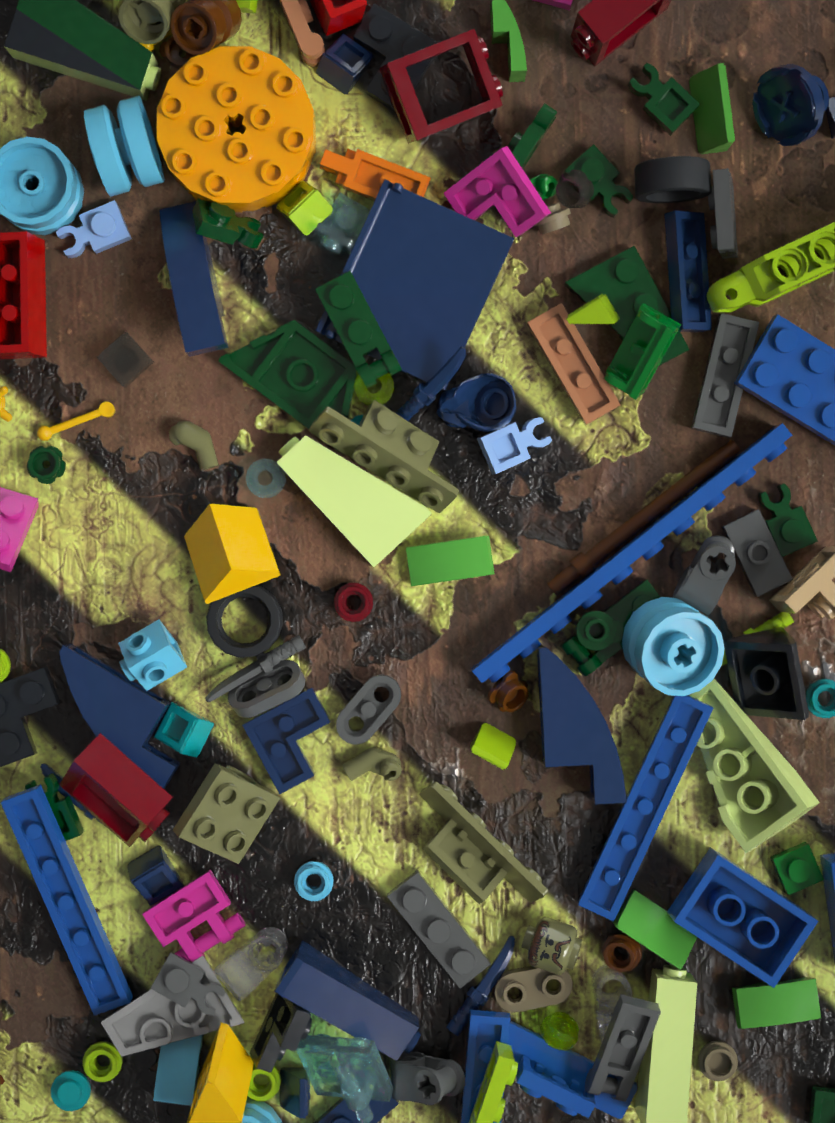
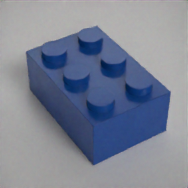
M711 847L667 911L675 923L773 988H775L819 922L806 910Z

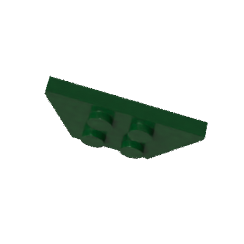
M295 320L277 328L276 331L268 335H263L251 341L250 344L230 354L227 353L221 356L218 360L219 363L307 429H310L312 423L326 407L332 408L349 419L357 375L355 365Z

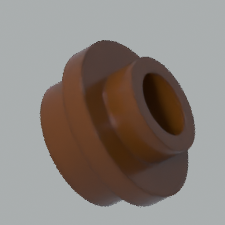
M614 933L604 942L602 954L605 963L610 969L616 972H627L633 970L639 964L642 950L640 944L625 933ZM617 946L623 947L628 951L629 954H621L618 951Z

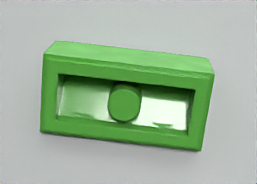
M720 63L693 75L689 80L691 96L700 103L699 107L693 112L697 147L700 154L725 152L735 141L726 66L724 63Z
M635 889L632 890L613 922L617 929L680 970L684 966L697 939L695 935L675 923L665 909Z

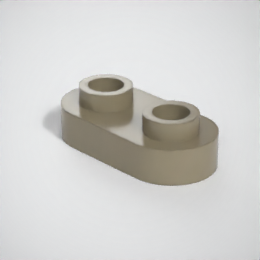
M527 966L505 971L494 986L496 1001L501 1008L508 1012L516 1013L564 1002L572 992L573 983L568 970L561 975H557L534 966ZM551 979H556L560 982L559 988L555 991H550L546 988L547 982ZM512 987H518L522 990V994L516 999L510 998L507 992Z

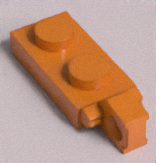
M325 149L320 162V169L337 175L335 184L342 186L345 190L374 201L384 179L393 184L400 183L404 189L422 197L425 196L431 179L426 175L359 149L357 151L347 149L345 157Z

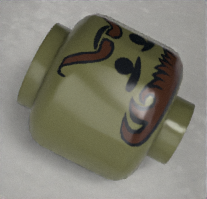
M543 917L539 920L536 927L528 926L522 942V948L528 950L527 960L530 965L561 975L567 968L574 969L583 940L577 938V930L572 925L549 917Z

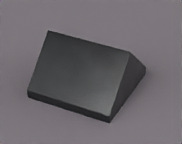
M783 627L728 638L723 641L734 701L746 715L798 720L809 718L797 643Z

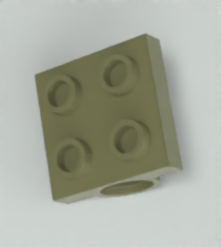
M215 763L175 825L173 832L183 840L239 864L280 800V797L274 791L259 785L253 778L230 765L223 767Z

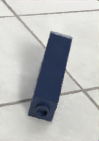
M303 940L280 973L275 988L276 993L396 1061L403 1051L409 1054L421 1036V1033L417 1031L419 1029V1017Z

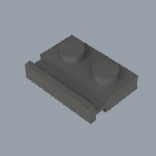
M729 168L713 170L714 186H711V193L708 195L709 209L715 210L716 225L710 226L712 249H718L722 259L737 258L738 247L733 178Z

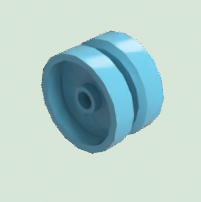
M139 95L119 101L117 107L119 128L113 113L105 105L84 111V121L91 154L102 183L110 197L130 192L132 176L129 165L132 166L138 182L144 187L164 182V173L156 140L146 109Z
M34 137L12 140L1 147L0 214L19 229L37 235L55 233L59 228L72 223L82 207L84 187L80 173L64 153L47 140Z
M660 597L645 602L632 613L624 627L622 638L624 656L632 669L652 687L666 695L686 696L700 691L714 679L722 666L725 650L722 633L711 619L678 598Z

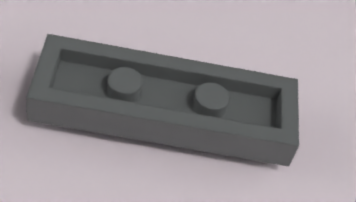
M724 313L718 315L691 429L726 438L732 437L743 389L735 385L734 382L753 351L759 322Z
M418 870L387 893L388 899L460 989L491 965L488 957Z

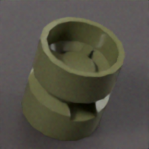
M124 0L119 8L118 16L121 27L135 41L143 44H155L165 37L171 28L172 13L179 5L185 3L186 0Z

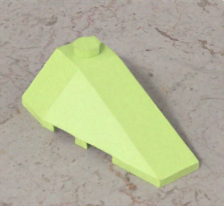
M715 679L700 691L689 695L713 706L712 713L698 740L697 747L701 749L708 770L706 772L708 781L713 785L717 796L721 819L745 853L750 852L820 803L796 770Z

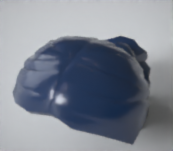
M493 373L480 374L463 381L458 387L442 392L437 404L436 414L449 427L464 428L468 426L486 432L500 430L511 422L516 412L515 393L512 385L503 376Z

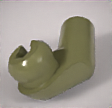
M180 421L170 428L169 439L174 445H185L195 450L200 471L219 466L213 441L207 430L190 421Z
M376 747L369 748L342 764L344 771L351 781L368 771L384 776L385 780L393 781L399 778L402 772L401 761L394 753Z

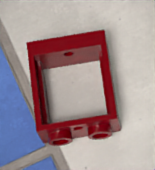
M592 0L577 13L571 33V38L573 39L571 45L582 60L586 61L589 59L595 67L667 10L671 0Z
M475 29L389 62L379 68L408 144L503 106L500 99L503 96L500 81L496 75H491L486 61L489 58L486 43L481 36L477 37ZM463 46L483 103L427 125L406 68Z
M101 733L72 762L60 783V786L129 847L138 838L146 842L170 814L164 808L173 797Z

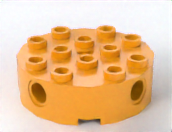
M219 46L207 53L190 58L169 79L157 107V142L171 174L196 201L199 198L211 203L216 202L220 205H227L235 212L255 211L262 207L267 208L279 203L305 179L316 153V119L302 80L280 58L251 46ZM240 125H243L245 130L243 134L237 131L233 135L231 134L230 129L232 127L238 128Z

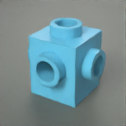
M159 619L118 643L124 659L119 661L123 672L131 682L137 679L146 691L187 668L177 641Z

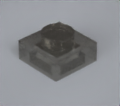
M127 331L97 356L99 361L124 388L154 363Z

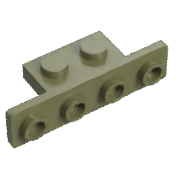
M373 400L367 407L359 425L332 408L326 407L309 429L312 434L320 438L324 443L333 446L352 458L359 465L368 468L387 480L392 486L398 487L437 513H441L458 495L459 490L428 470L439 441L376 400Z
M434 781L420 792V796L446 821L425 845L423 850L478 904L488 898L503 878L529 902L539 900L548 893V889L542 884L539 874L529 867H524L513 856L512 848L504 841L496 839L485 829L484 821L475 813L468 812L457 801L456 794L449 787Z

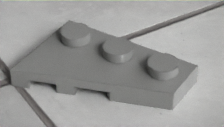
M204 956L192 962L194 965L205 970L200 980L202 983H218L222 986ZM151 989L103 1020L101 1024L122 1057L216 1031L221 1022L228 1024L230 1027L244 1024L245 1022L227 992L224 996H220L216 992H209L205 996L206 1003L216 1009L213 1015H207L199 1009L197 1001L190 998L184 1008Z

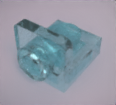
M340 192L332 205V213L322 223L319 222L315 230L317 236L321 238L319 244L337 255H340L342 250L350 255L370 209Z

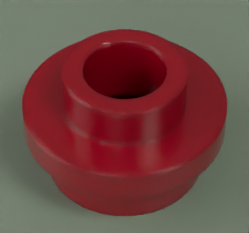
M348 583L342 586L337 591L334 599L336 612L341 618L350 622H358L365 619L373 608V596L370 590L359 583ZM350 595H358L361 598L362 604L359 609L352 610L347 606V598Z

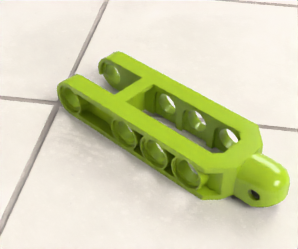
M835 222L767 253L741 267L738 271L713 283L707 292V300L712 311L715 313H731L748 304L759 307L834 272ZM815 251L818 252V254L821 256V259L817 257ZM778 267L784 270L786 277L781 275V273L778 270Z

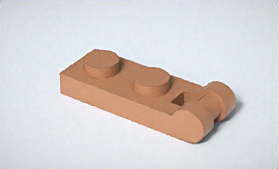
M279 0L304 62L310 67H318L322 54L325 52L324 43L320 35L310 31L308 23L313 21V17L306 0Z

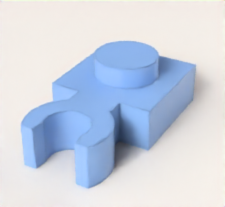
M115 200L80 214L79 218L83 226L78 228L63 226L56 231L60 239L68 236H74L76 239L75 245L72 248L64 250L68 258L80 256L86 246L90 244L93 251L98 254L132 239Z
M533 418L526 421L521 431H519L516 422H513L500 430L492 431L477 438L492 474H498L530 459L527 447L540 448L551 443L552 439L550 436L538 440L533 435L534 427L544 422L543 418Z

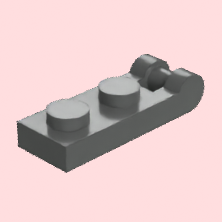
M620 994L593 1068L587 1073L585 1081L586 1093L600 1095L601 1092L611 1094L612 1099L624 1102L627 1100L661 1013L658 1003ZM608 1074L616 1075L615 1078L607 1077Z

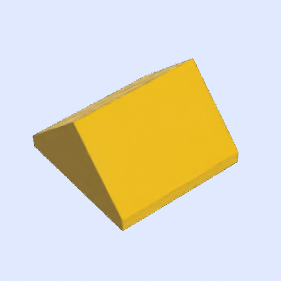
M209 504L184 535L206 604L281 576L257 508Z
M220 1023L201 1068L187 1123H242L254 1062L228 1024Z

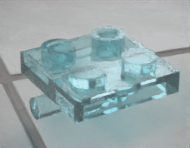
M326 1034L307 1035L304 1040L300 1039L296 1052L317 1095L343 1097L347 1107L355 1112L360 1123H370L373 1119V1113L369 1106L370 1100L390 1102L394 1087L374 1040H368L363 1037H331Z

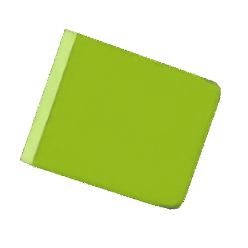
M301 181L276 207L286 219L306 236L333 211L332 206L321 193L305 181Z
M603 293L567 315L568 318H566L569 324H614L620 319L606 294L603 295Z
M483 723L470 748L472 753L503 770L509 765L516 746V740L492 725Z

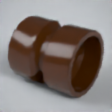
M189 0L179 5L172 13L170 21L171 33L176 43L184 51L193 55H202L235 36L242 22L241 10L236 0Z

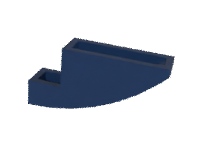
M196 201L159 209L174 303L185 352L190 357L229 348L221 317L225 316L207 237L196 234L192 214Z
M71 643L63 645L59 654L70 691L83 718L97 737L101 733L165 790L181 762L150 745L148 741L171 702L151 690L146 691L139 683L134 680L131 682L124 674Z
M539 646L537 648L542 763L545 767L589 765L591 800L594 804L627 803L624 775L618 751L598 706L577 676L547 647Z

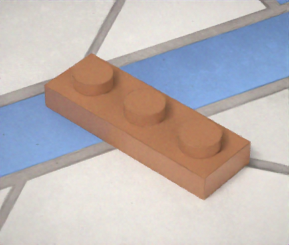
M560 303L529 321L527 326L586 426L621 404L608 382L604 379L602 371L576 326L569 324L566 320L569 314L563 304Z

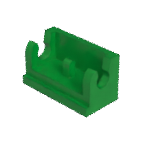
M643 303L610 366H608L604 379L636 400L645 392L682 324Z

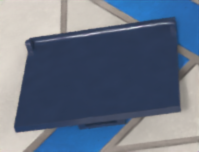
M384 179L341 275L351 271L402 371L428 382L461 346L466 347L515 238L404 189L400 183L393 184ZM325 310L315 331L343 344ZM378 349L366 354L376 360L382 359ZM449 382L442 388V390H446Z

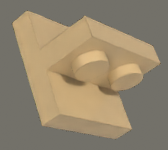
M835 546L824 547L792 577V581L786 583L769 599L778 611L796 614L807 604L821 619L824 616L830 620L835 619V583L832 581L835 577Z

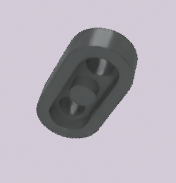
M284 660L273 667L274 670L268 674L264 671L229 691V704L238 716L251 718L294 698L303 690L306 681L299 665L292 660Z
M385 674L375 675L366 681L337 718L336 729L339 736L345 742L358 745L365 743L374 735L400 703L401 689L398 682ZM376 688H387L389 691L388 699L385 701L377 700L374 696ZM355 716L360 717L364 722L363 728L358 731L351 729L349 726V720Z

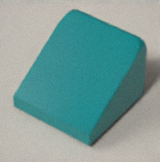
M171 702L154 737L180 754L198 757L214 723Z

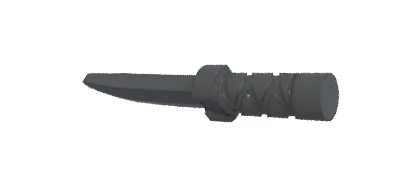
M298 634L270 652H262L256 655L257 661L222 681L206 696L205 700L211 702L263 671L268 674L274 670L273 667L276 664L306 649L300 635Z

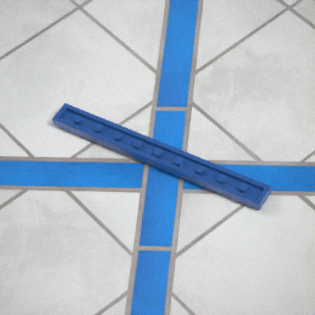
M783 423L770 429L596 568L594 572L581 580L472 667L471 670L481 683L487 679L492 683L499 680L511 669L507 664L518 654L523 659L529 656L541 646L538 640L539 637L548 630H551L553 634L560 631L572 621L568 614L580 605L584 610L603 596L599 590L608 582L612 581L617 585L634 571L630 565L638 558L643 556L645 560H648L664 547L661 540L673 531L678 536L694 524L695 521L691 516L704 507L708 512L726 498L722 491L732 483L739 487L757 473L753 467L765 458L769 463L787 449L784 442L792 436L790 431Z

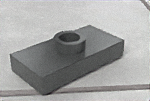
M759 509L721 526L726 537L734 545L735 556L755 597H759L793 580Z

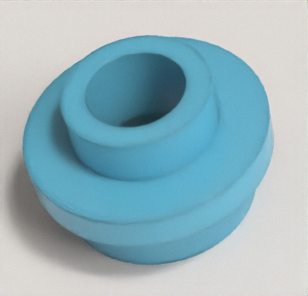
M310 861L303 864L297 870L294 878L297 893L309 901H319L328 896L334 882L333 874L329 867L318 861ZM310 874H317L322 882L319 886L312 887L308 884L307 877Z

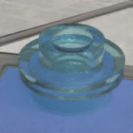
M271 459L257 460L249 467L246 474V483L249 490L261 498L276 496L285 485L286 477L284 470L276 461ZM263 471H269L273 476L272 482L267 486L261 485L258 481L259 474Z

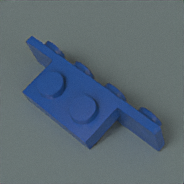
M510 1020L508 1045L512 1047L514 1061L518 1062L517 1083L520 1084V1088L525 1093L535 1098L544 1096L556 1102L555 1104L560 1110L572 1116H576L579 1113L589 1118L595 1107L617 1119L624 1117L638 1089L636 1082L633 1083L625 1102L612 1099L611 1094L601 1092L600 1095L586 1093V1076L588 1071L593 1068L594 1061ZM608 1074L607 1077L615 1078L616 1075Z

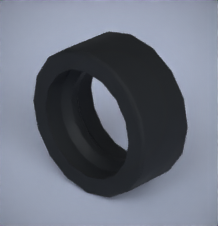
M693 156L663 157L641 162L634 168L635 198L642 202H687L704 198L711 193L710 162L705 158Z
M259 585L210 603L206 616L207 631L213 643L224 653L238 658L254 657L268 650L279 638L283 626L282 609L276 597L266 588ZM239 597L256 599L264 606L268 614V625L265 633L260 639L252 643H240L232 640L222 626L224 609L231 601Z

